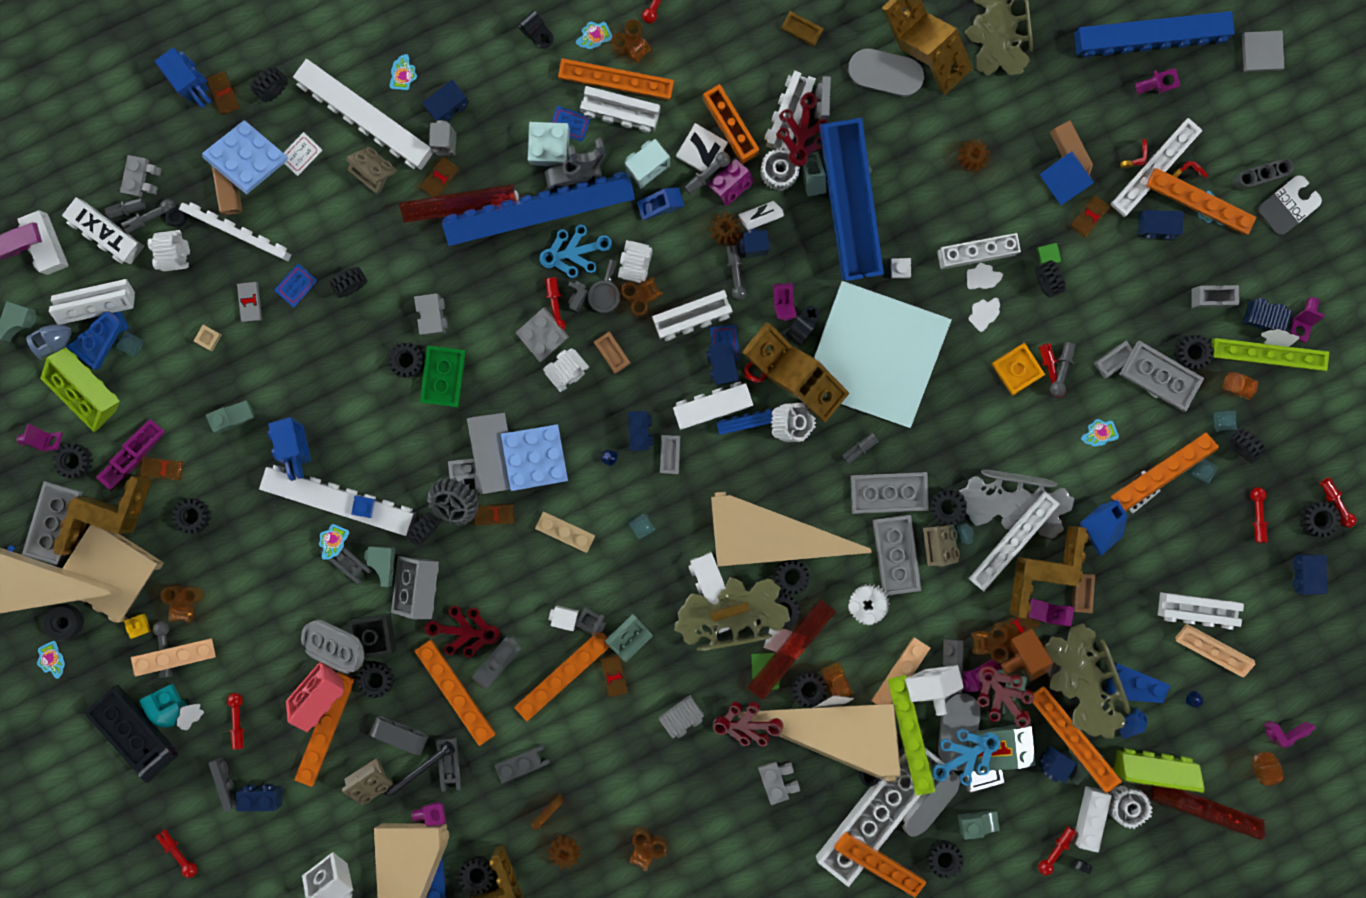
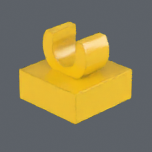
M145 614L124 621L130 639L151 632Z

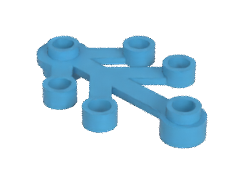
M578 225L567 248L564 251L558 252L562 242L567 241L569 238L568 232L562 229L557 232V238L551 248L541 252L539 260L545 268L557 267L567 273L569 278L574 279L578 276L577 268L574 266L569 267L560 260L568 258L585 268L589 274H593L597 270L596 264L578 255L596 250L607 252L612 247V241L608 236L603 235L597 239V242L576 247L580 239L587 234L586 227ZM584 228L585 232L583 234H579L578 229ZM561 233H566V237L564 239H561L559 237ZM603 241L608 242V246L605 248L601 246ZM552 256L553 260L551 262H547L546 257ZM590 264L594 265V269L592 271H589L587 269L588 265ZM571 269L576 270V274L573 276L569 275Z
M959 729L957 731V738L960 741L965 742L969 740L978 743L973 748L952 743L947 738L942 739L940 747L944 751H954L961 753V755L944 765H935L932 768V776L937 781H945L949 776V771L966 762L964 773L960 775L959 780L963 785L968 786L972 783L971 776L976 757L982 752V761L976 766V771L982 776L989 773L988 766L991 754L1000 747V739L996 734L986 733L983 736L969 733L965 729ZM962 732H966L965 738H960ZM992 739V745L988 746L987 740ZM945 742H949L948 748L943 747ZM981 766L986 767L984 772H980ZM937 769H942V774L937 775ZM964 776H969L967 782H963Z

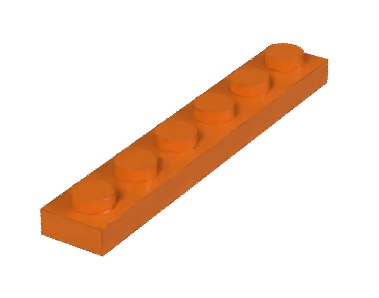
M563 58L561 59L558 79L669 101H671L674 80Z
M1158 168L1153 169L1145 186L1243 235H1249L1257 218Z
M1204 433L1113 494L1111 500H1118L1126 512L1217 451L1219 446L1207 433Z
M598 632L596 637L592 636L514 708L526 721L532 718L610 647L605 642L608 637L603 632Z
M429 640L416 649L415 653L477 744L480 746L495 736L496 733L433 640Z
M339 671L337 674L343 681L344 692L339 699L332 703L330 710L319 718V722L314 728L294 779L310 787H313L356 680V678Z
M1045 686L1036 691L1032 703L1103 791L1108 793L1122 782L1121 779L1085 735L1072 725V719Z
M846 831L834 845V848L839 853L915 898L927 883L919 875Z

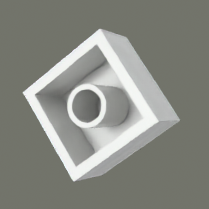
M958 665L924 669L906 679L911 702L933 700L936 716L949 713L944 698L964 688Z
M334 852L302 875L306 898H352L351 892L353 887L348 863Z

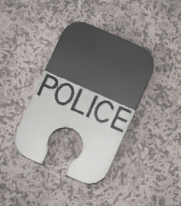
M1303 176L1292 178L1258 208L1260 216L1277 235L1286 234L1321 205V197L1316 191L1311 193L1307 200L1299 198V189L1309 184Z

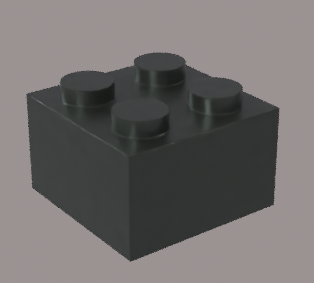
M391 613L347 621L349 633L357 637L362 644L364 658L392 654L396 651Z

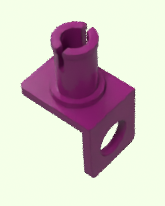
M1173 68L1161 73L1155 70L1152 78L1136 82L1135 86L1138 95L1153 89L1157 90L1159 94L1180 87L1177 71ZM1166 75H1171L1174 78V83L1170 86H1166L1162 82Z
M1309 297L1306 300L1305 310L1293 318L1289 334L1299 336L1296 333V327L1303 328L1305 334L1304 336H1299L1298 339L1303 343L1308 342L1312 326L1321 321L1325 316L1317 312L1318 305L1320 304L1319 299Z
M28 424L24 434L17 436V443L21 446L30 445L42 452L54 451L59 449L63 433H47ZM56 437L55 443L50 446L51 440Z
M435 802L423 806V809H415L412 812V819L414 822L425 821L426 826L445 824L444 806L440 802Z

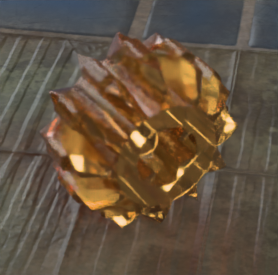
M970 139L969 143L964 142L962 144L963 148L958 150L961 154L958 160L964 161L961 167L967 165V171H970L973 167L974 171L978 172L979 168L984 169L986 163L990 161L988 155L991 151L985 150L988 144L985 143L982 146L981 139L976 143L974 139ZM972 152H975L974 155L977 154L978 157L976 159L974 156H971Z
M723 212V218L717 214L715 216L717 221L711 220L710 222L713 227H709V231L715 232L711 235V238L715 239L718 237V244L723 239L724 245H728V239L734 243V237H740V233L737 231L741 230L742 226L736 225L739 223L738 218L732 220L734 217L732 213L729 218L726 217V212ZM723 225H727V228L731 230L728 229V232L724 233V230L720 229V227L723 228Z
M1229 372L1223 381L1222 387L1228 393L1245 399H1252L1258 390L1259 384L1247 375Z
M1262 752L1254 756L1252 767L1257 780L1262 785L1273 786L1283 780V770L1278 758L1273 753Z
M561 836L558 837V842L553 840V847H550L548 850L551 853L549 860H555L553 863L554 867L560 864V870H563L564 865H566L567 869H571V864L577 865V859L581 857V854L578 852L581 847L579 845L574 846L576 839L570 842L569 836H566L565 841ZM562 850L568 852V855L565 856L564 853L561 854Z

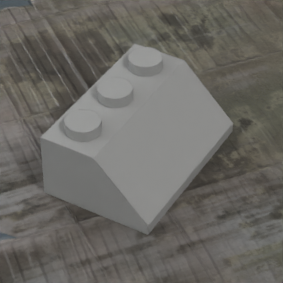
M398 556L391 613L411 619H432L437 574L439 572L438 561Z

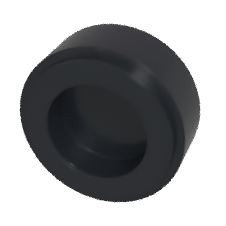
M177 207L170 209L165 216L167 223L177 228L182 227L187 221L186 213Z
M1078 858L1074 859L1072 863L1073 867L1087 874H1090L1093 869L1090 864Z

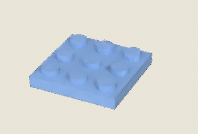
M245 120L202 153V158L246 195L288 161V156Z
M558 424L501 434L510 491L568 481Z

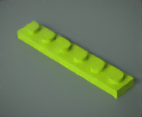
M1219 338L1212 339L1213 345L1211 349L1214 348V352H1211V354L1214 355L1213 358L1317 371L1328 370L1329 352Z
M902 675L887 680L915 794L919 796L936 792L914 702H911L906 683L907 675Z

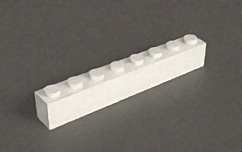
M305 59L293 76L298 82L296 85L305 92L307 90L311 91L313 98L320 103L325 101L329 104L327 108L335 114L338 112L343 114V119L349 124L353 125L355 123L360 126L358 130L366 136L369 134L374 136V141L381 147H384V145L389 147V152L395 157L399 158L401 156L406 159L404 163L412 169L417 167L422 170L433 155V150L427 144L308 59Z
M273 465V468L266 467L260 490L404 536L413 527L417 513L412 512L410 507L401 505V508L394 506V502L388 500L379 502L375 500L372 518L351 515L354 496L357 495L358 491L347 488L345 491L339 489L340 485L328 482V485L321 483V479L311 476L309 479H298L296 477L295 481H290L287 472L284 471L285 468ZM365 494L364 496H362L376 499L375 496L369 494Z

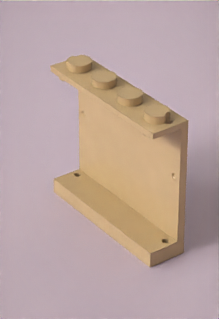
M90 525L62 569L121 588L122 593L80 600L88 602L95 611L108 615L109 620L118 623L128 619L125 616L153 571L160 569L164 562L124 536Z

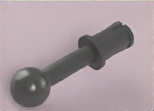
M726 152L718 153L712 165L700 175L695 173L696 176L683 186L686 192L692 195L702 185L705 186V180L720 167H727L730 164V155Z
M164 199L159 207L141 216L136 213L137 216L121 222V225L125 228L126 233L129 234L142 226L146 227L145 222L163 213L166 214L170 209L176 207V204L171 199Z
M738 245L727 246L729 263L727 266H731L734 282L732 297L736 301H742L745 299L747 292L741 284L739 264H742V262H740Z
M1065 342L1061 357L1058 358V362L1061 365L1057 380L1050 387V392L1053 396L1060 397L1066 391L1064 380L1068 366L1073 365L1072 359L1076 348L1074 343Z
M159 621L154 625L153 632L158 636L159 650L167 649L166 634L169 632V625L164 621ZM171 668L159 671V678L172 676Z

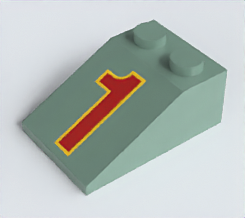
M1013 724L969 732L979 736H983L986 733H994L999 737L1000 747L991 754L988 766L989 771L1020 769L1036 765L1031 726L1021 728ZM987 740V745H992L993 740ZM969 741L971 748L978 745V743ZM983 752L977 755L973 772H977L976 766L981 763ZM985 766L980 767V772L986 770Z

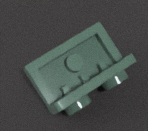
M632 614L605 642L624 662H627L653 635Z

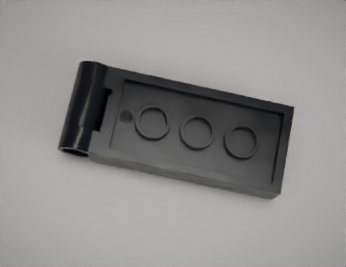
M119 685L112 687L84 712L86 717L146 783H149L178 757V752L171 746L172 744L150 722L144 712Z

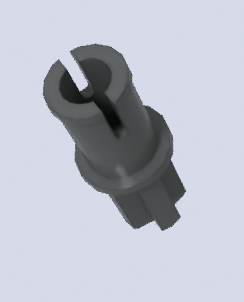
M142 197L127 202L123 200L120 204L106 207L105 214L108 218L124 214L128 216L132 212L146 209V205Z
M870 433V435L859 443L856 442L854 447L843 454L844 460L849 464L860 455H865L867 450L879 443L878 439L873 433Z

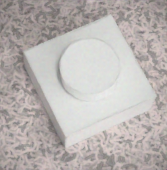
M911 258L890 260L891 279L911 278Z

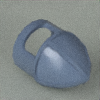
M65 325L43 326L27 336L26 340L32 352L40 360L44 361L48 356L67 346L71 336V328ZM33 340L40 346L39 348L34 345Z

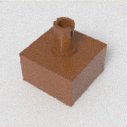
M1033 629L1011 639L1010 649L1015 657L1001 664V668L1006 675L1022 668L1029 681H1032L1051 671L1053 662Z

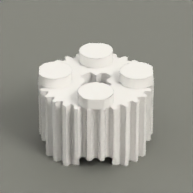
M782 148L780 150L776 149V151L772 150L763 158L760 170L761 178L764 180V184L767 183V187L770 186V189L774 188V190L783 191L785 188L791 187L797 180L800 167L794 166L790 162L789 150L784 149L783 151ZM783 167V172H778L777 168Z
M180 230L155 233L152 239H148V247L152 250L154 256L152 261L153 267L156 270L171 271L189 267V263L186 262V256L190 254L187 240H183Z
M626 240L625 252H622L620 259L623 267L619 269L618 278L641 283V281L645 282L653 250L649 245Z
M572 348L557 355L558 360L555 363H549L543 369L545 375L560 392L567 389L565 385L577 382L585 374L583 371L589 368L576 350Z
M804 403L780 405V407L772 411V435L775 438H779V440H783V442L804 441L805 438H808L810 432L816 428L814 426L816 418L810 414L811 411L808 410Z
M865 584L852 593L848 605L849 611L853 614V618L856 617V621L859 620V623L863 622V624L872 625L881 621L887 614L888 605L890 604L887 598L888 595L885 594L886 591H883V588H879V585L876 587L875 585L871 586L869 584L867 586ZM865 600H866L867 602H868L869 600H871V601L873 602V603H872V607H873V608H871V607L868 608V607L866 606Z
M1125 784L1123 786H1116L1111 790L1108 813L1118 823L1126 828L1131 829L1132 827L1135 829V827L1142 825V822L1145 823V820L1151 817L1150 814L1153 807L1149 805L1151 804L1148 801L1149 798L1142 791L1134 786H1127Z

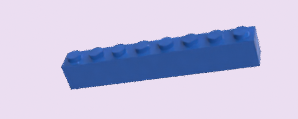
M1232 11L1079 27L1074 33L1077 56L1083 55L1084 58H1088L1100 53L1103 56H1107L1119 51L1122 54H1126L1138 49L1141 52L1157 47L1160 50H1164L1175 45L1183 48L1197 43L1198 46L1206 45L1213 41L1220 44L1227 42L1235 34L1233 14Z

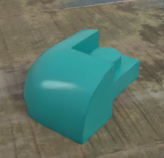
M173 683L139 700L150 722L163 728L177 725L180 709L188 706L185 699L181 700Z

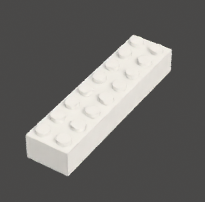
M904 745L898 751L900 777L896 778L894 782H884V779H878L877 784L868 789L816 855L818 863L848 887L864 867L839 853L834 848V845L846 831L878 850L921 796H916ZM925 747L932 774V768L935 765H944L945 763ZM937 769V771H936V774H937V775H938V773L941 771V769Z

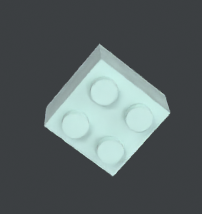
M529 122L528 162L530 166H560L569 160L567 147H569L570 128L568 123Z
M656 139L652 142L650 140L645 142L641 146L642 150L638 153L633 152L626 158V172L629 173L640 189L670 166L669 155Z

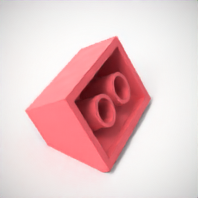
M319 662L286 700L288 723L308 732L317 725L319 718L330 710L332 703L342 696L344 692L343 681L331 667Z

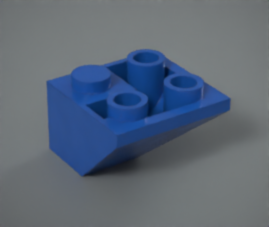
M1118 500L1101 504L1080 522L1082 528H1087L1088 538L1099 556L1103 555L1124 535L1128 516Z

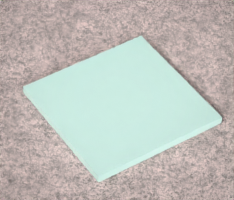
M841 281L814 359L818 360L849 392V395L841 404L911 428L952 319Z

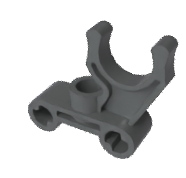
M596 139L597 148L586 154L576 153L574 146L567 147L570 159L565 161L563 165L552 167L545 171L548 190L554 192L558 191L557 188L582 181L590 183L594 182L596 178L602 177L600 164L606 156L602 139Z
M514 635L511 638L507 636L472 676V679L487 690L522 649L519 645L521 641Z

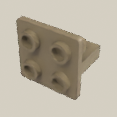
M370 147L357 151L346 158V161L350 163L347 170L376 194L381 192L387 178L397 172V169L390 162L383 159Z
M953 524L923 528L928 566L942 567L959 562L960 553L956 544L957 531Z
M376 758L345 778L346 786L342 788V792L359 804L364 805L379 794L386 792L394 783L385 776L381 762Z

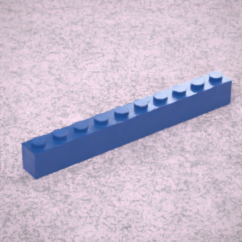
M618 172L613 174L614 177L606 178L602 176L596 178L594 182L587 183V181L576 183L574 187L562 186L557 188L558 191L550 192L546 190L540 192L538 196L531 197V195H526L518 201L506 200L501 203L502 205L494 206L491 204L484 206L482 210L475 211V209H470L462 215H447L443 219L442 226L448 245L451 246L634 200L635 197L629 173Z

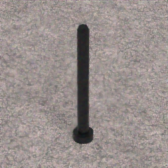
M446 741L442 744V749L386 791V796H393L445 755H452L455 752L454 746L449 741Z

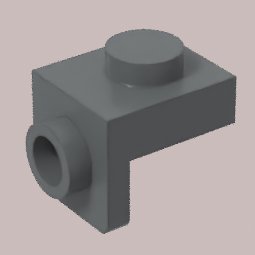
M584 608L575 626L596 637L597 633H602L606 626L604 622L605 616H599Z

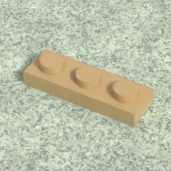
M544 511L535 528L588 553L596 536Z

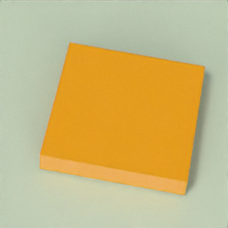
M1022 343L991 363L1011 395L1018 393L1045 375L1025 343Z

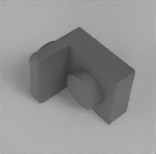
M576 281L575 284L572 282L568 284L570 288L577 291L576 294H572L569 300V307L578 313L588 295V291L585 289V285Z

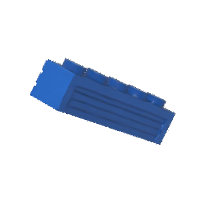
M772 408L765 410L764 413L758 411L753 412L754 415L750 416L749 414H744L741 418H737V416L731 417L728 421L726 419L718 420L719 423H716L718 433L721 435L771 424V421H773L771 419L773 417Z

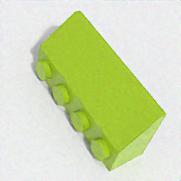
M66 347L46 358L40 379L93 432L97 431L116 412L120 402L117 396L111 393L104 383L97 379L91 373V370L84 366L77 356Z
M1124 748V751L1117 750L1114 772L1125 781L1204 792L1200 765L1195 763L1193 758L1181 756V759H1176L1173 755L1162 753V756H1156L1154 752L1143 751L1142 754L1136 753V750Z

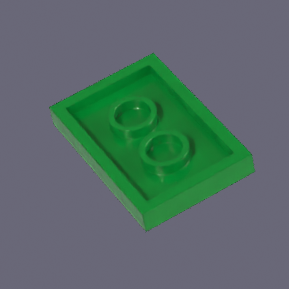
M427 345L420 403L459 408L466 350Z

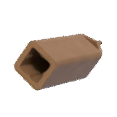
M1071 120L1054 128L1050 134L1062 158L1073 151L1090 176L1093 163Z
M212 166L219 213L224 216L243 213L239 188Z

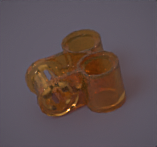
M635 19L629 20L625 24V34L616 33L611 38L613 52L617 55L628 53L637 64L641 63V59L648 52L651 53L653 51L651 46L642 38L641 23ZM631 28L639 30L636 34L629 33ZM623 41L625 44L622 47H617L615 43Z
M654 277L646 280L638 287L633 282H626L621 288L623 298L627 301H633L631 310L636 317L646 316L649 309L647 303L663 295V292L659 291L656 286ZM628 287H633L635 289V294L633 296H627L625 294V290ZM639 303L645 305V310L641 313L634 310L635 305Z
M175 585L164 588L160 596L164 603L170 604L169 621L171 623L176 621L191 623L194 618L193 605L203 599V590L198 586L183 589L181 586ZM171 590L175 592L176 596L174 599L170 597ZM190 591H193L195 594L193 600L189 597Z
M998 622L992 626L991 632H972L971 637H973L974 643L972 653H991V657L995 662L1003 663L1007 661L1010 652L1009 645L1005 643L1009 634L1007 625ZM1002 630L1005 633V635L999 637L994 633V631ZM1003 649L1006 654L998 655L995 650Z
M839 661L821 669L832 696L850 697L853 695Z
M636 828L632 839L636 848L632 852L628 863H633L646 872L653 857L662 858L667 852L666 840L661 836H656L651 840L650 832L647 828ZM639 834H643L647 839L641 842L636 837ZM659 843L663 845L664 848L660 851H657L653 848V846Z

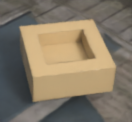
M202 325L194 342L213 351L222 334L206 325Z

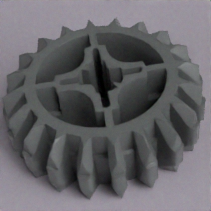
M447 477L445 479L441 478L432 485L428 492L427 502L429 503L428 507L433 509L432 513L437 514L438 518H442L444 523L448 521L451 525L455 523L459 526L460 524L465 525L470 522L478 512V495L474 494L475 489L469 488V484H463V480L457 481L455 477L451 480Z

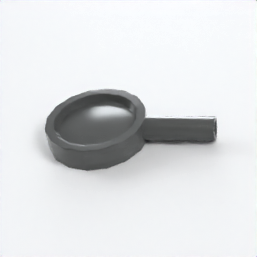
M609 260L605 280L596 282L588 292L590 306L599 313L607 314L614 311L620 302L619 290L612 283L617 263L614 260Z

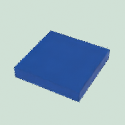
M1073 151L1039 174L1060 205H1063L1094 183Z

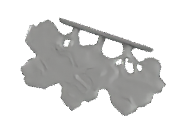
M981 470L983 475L995 478L996 480L986 485L980 477H972L969 479L967 487L959 490L961 496L965 497L964 500L967 503L966 514L969 515L970 520L975 526L988 523L996 515H1001L1003 517L1002 525L1005 529L1011 530L1044 491L1046 492L1044 486L1055 487L1058 484L1052 480L995 470ZM1002 481L1018 482L1017 490L1012 493L1006 492L1001 486ZM1023 483L1039 485L1034 493H1030L1022 488ZM986 486V489L982 491L981 488ZM995 486L997 487L992 495L986 494L990 488L994 489ZM1065 488L1048 493L1060 505L1037 530L1039 535L1052 539L1064 530L1062 521L1058 517L1071 511L1074 498L1069 496V492ZM999 489L1002 490V494L998 493Z

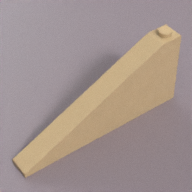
M717 492L715 497H711L717 567L871 553V549L731 495H726V492Z
M0 548V613L122 593L121 588Z
M894 704L759 711L757 715L749 720L752 722H769L773 718H779L784 726L779 735L781 738L878 779H884V782H894L896 778L900 777ZM740 712V714L738 715L739 720L745 714V712Z
M382 823L374 828L378 898L427 897L448 843L449 831L447 830V824L426 826L425 823Z

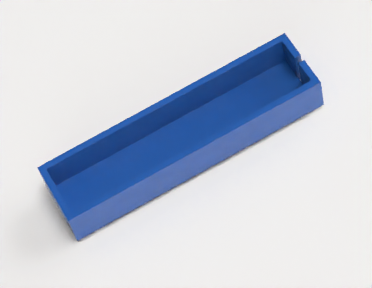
M862 118L820 125L841 278L844 281L863 277L884 275Z

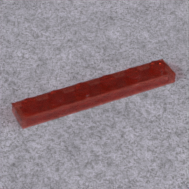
M512 184L400 202L399 207L403 221L406 223L443 217L450 214H462L470 209L478 211L482 210L486 205L493 204L498 206L502 205L503 201L512 200L514 202L517 199Z
M820 599L747 688L763 701L836 611Z
M1152 785L1153 801L1259 840L1265 837L1264 820L1181 789Z

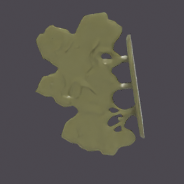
M974 0L977 4L986 8V12L977 15L973 21V26H969L964 32L971 42H981L983 44L980 52L976 55L977 70L990 75L999 66H1002L1009 75L1022 74L1023 68L1030 62L1029 56L1021 49L1024 41H1028L1029 50L1033 53L1028 0H1023L1025 15L1016 17L1011 13V6L1015 0H1012L1010 4H1007L1008 0ZM1026 20V36L1016 34L1019 21ZM1018 41V45L1012 46L1013 42Z
M730 577L726 583V588L722 589L718 594L719 602L715 605L710 603L704 596L694 593L690 594L685 601V605L678 612L679 620L675 623L674 631L681 633L684 642L689 645L698 642L701 636L710 639L711 643L701 645L696 649L697 651H705L769 639L773 637L771 634H759L761 628L769 627L774 631H780L784 627L785 622L790 621L787 607L774 601L778 598L780 587L772 579L756 582L755 586L748 592L745 590L743 582ZM748 602L750 610L715 622L711 619V612ZM757 619L761 621L759 625H757ZM707 625L711 629L712 634L710 632L706 633L702 626ZM746 626H750L754 635L739 638L738 632ZM727 627L732 630L733 639L718 641L716 635L720 629Z
M1083 623L1070 627L1067 641L1063 638L1052 636L1044 647L1052 662L1061 667L1059 672L1052 675L1049 688L1057 692L1062 691L1063 695L1070 699L1074 697L1079 698L1080 703L1073 712L1072 725L1086 731L1087 734L1093 737L1102 735L1106 739H1113L1115 731L1122 728L1125 724L1124 716L1114 710L1117 700H1120L1124 711L1130 714L1129 703L1105 641L1103 639L1100 640L1102 652H1097L1093 648L1096 638L1095 631L1086 628ZM1092 652L1093 656H1087L1086 654ZM1101 657H1104L1108 673H1102L1096 666V662ZM1111 678L1116 693L1112 695L1105 693L1101 687L1102 680ZM1101 695H1106L1107 698L1103 699ZM1111 700V702H1108L1111 706L1104 711L1102 709L1103 704ZM1111 710H1113V715H1109L1108 713Z

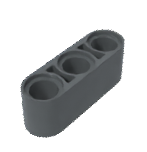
M1281 159L1247 169L1236 175L1232 183L1235 189L1242 191L1280 180L1293 172L1294 164L1289 159ZM1279 166L1283 168V173L1280 172ZM1261 171L1265 173V178L1261 176ZM1242 177L1247 179V184L1243 182Z
M384 716L376 717L369 734L375 739L415 755L422 754L428 739L427 734Z

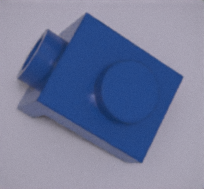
M1136 708L1133 713L1124 716L1125 724L1122 728L1118 729L1123 739L1145 732L1148 723L1147 717L1143 712L1141 713L1139 708Z

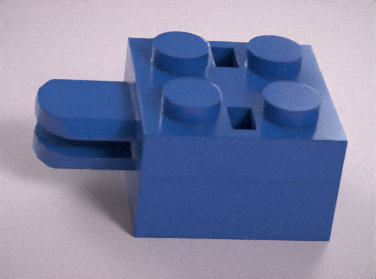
M173 47L155 60L176 91L191 103L195 100L201 108L206 107L200 96L208 104L212 102L206 93L209 90V87L206 85L207 79L201 72H198L195 68L196 64L183 51L178 52Z
M291 417L269 423L270 430H268V436L270 441L273 442L272 455L274 459L285 465L290 481H295L296 477L298 479L304 478L301 464L311 462L304 425Z

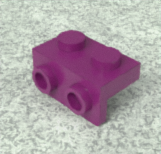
M735 159L708 182L707 185L728 206L754 183V179L750 171Z

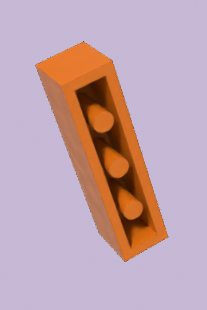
M718 84L703 93L704 103L741 164L743 165L758 156L760 149L721 85Z

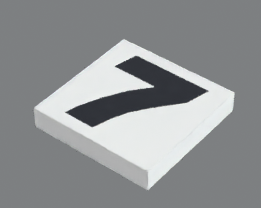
M695 123L678 151L676 158L698 171L704 172L715 162L717 154L725 150L728 142Z
M774 201L738 214L743 225L749 230L781 218L784 214L782 209Z

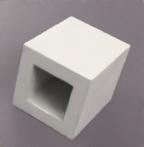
M556 605L555 609H551L548 620L552 621L551 626L574 631L579 610Z

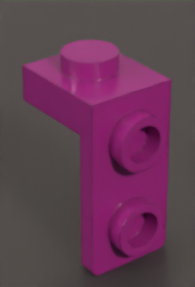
M773 284L774 308L777 319L787 321L796 318V310L793 304V284Z
M1029 598L1031 610L1027 614L1028 618L1055 626L1071 627L1074 607L1053 605Z
M991 659L974 670L963 671L962 681L964 688L962 693L981 690L982 682L978 677L979 670L986 665L993 666L997 671L1001 670L997 659ZM990 674L985 675L988 678L992 677Z
M1268 721L1263 724L1267 730L1265 731L1267 737L1275 745L1282 748L1294 745L1296 740L1309 736L1311 731L1316 729L1313 724L1304 722L1284 734L1277 723Z

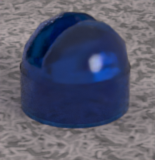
M612 450L603 451L601 461L608 466H613L617 460V453Z
M1192 691L1187 695L1186 704L1199 708L1200 705H1203L1204 699L1198 692Z

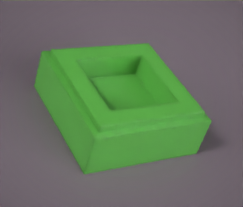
M1057 243L1037 248L1040 264L1050 260L1056 263L1061 262Z

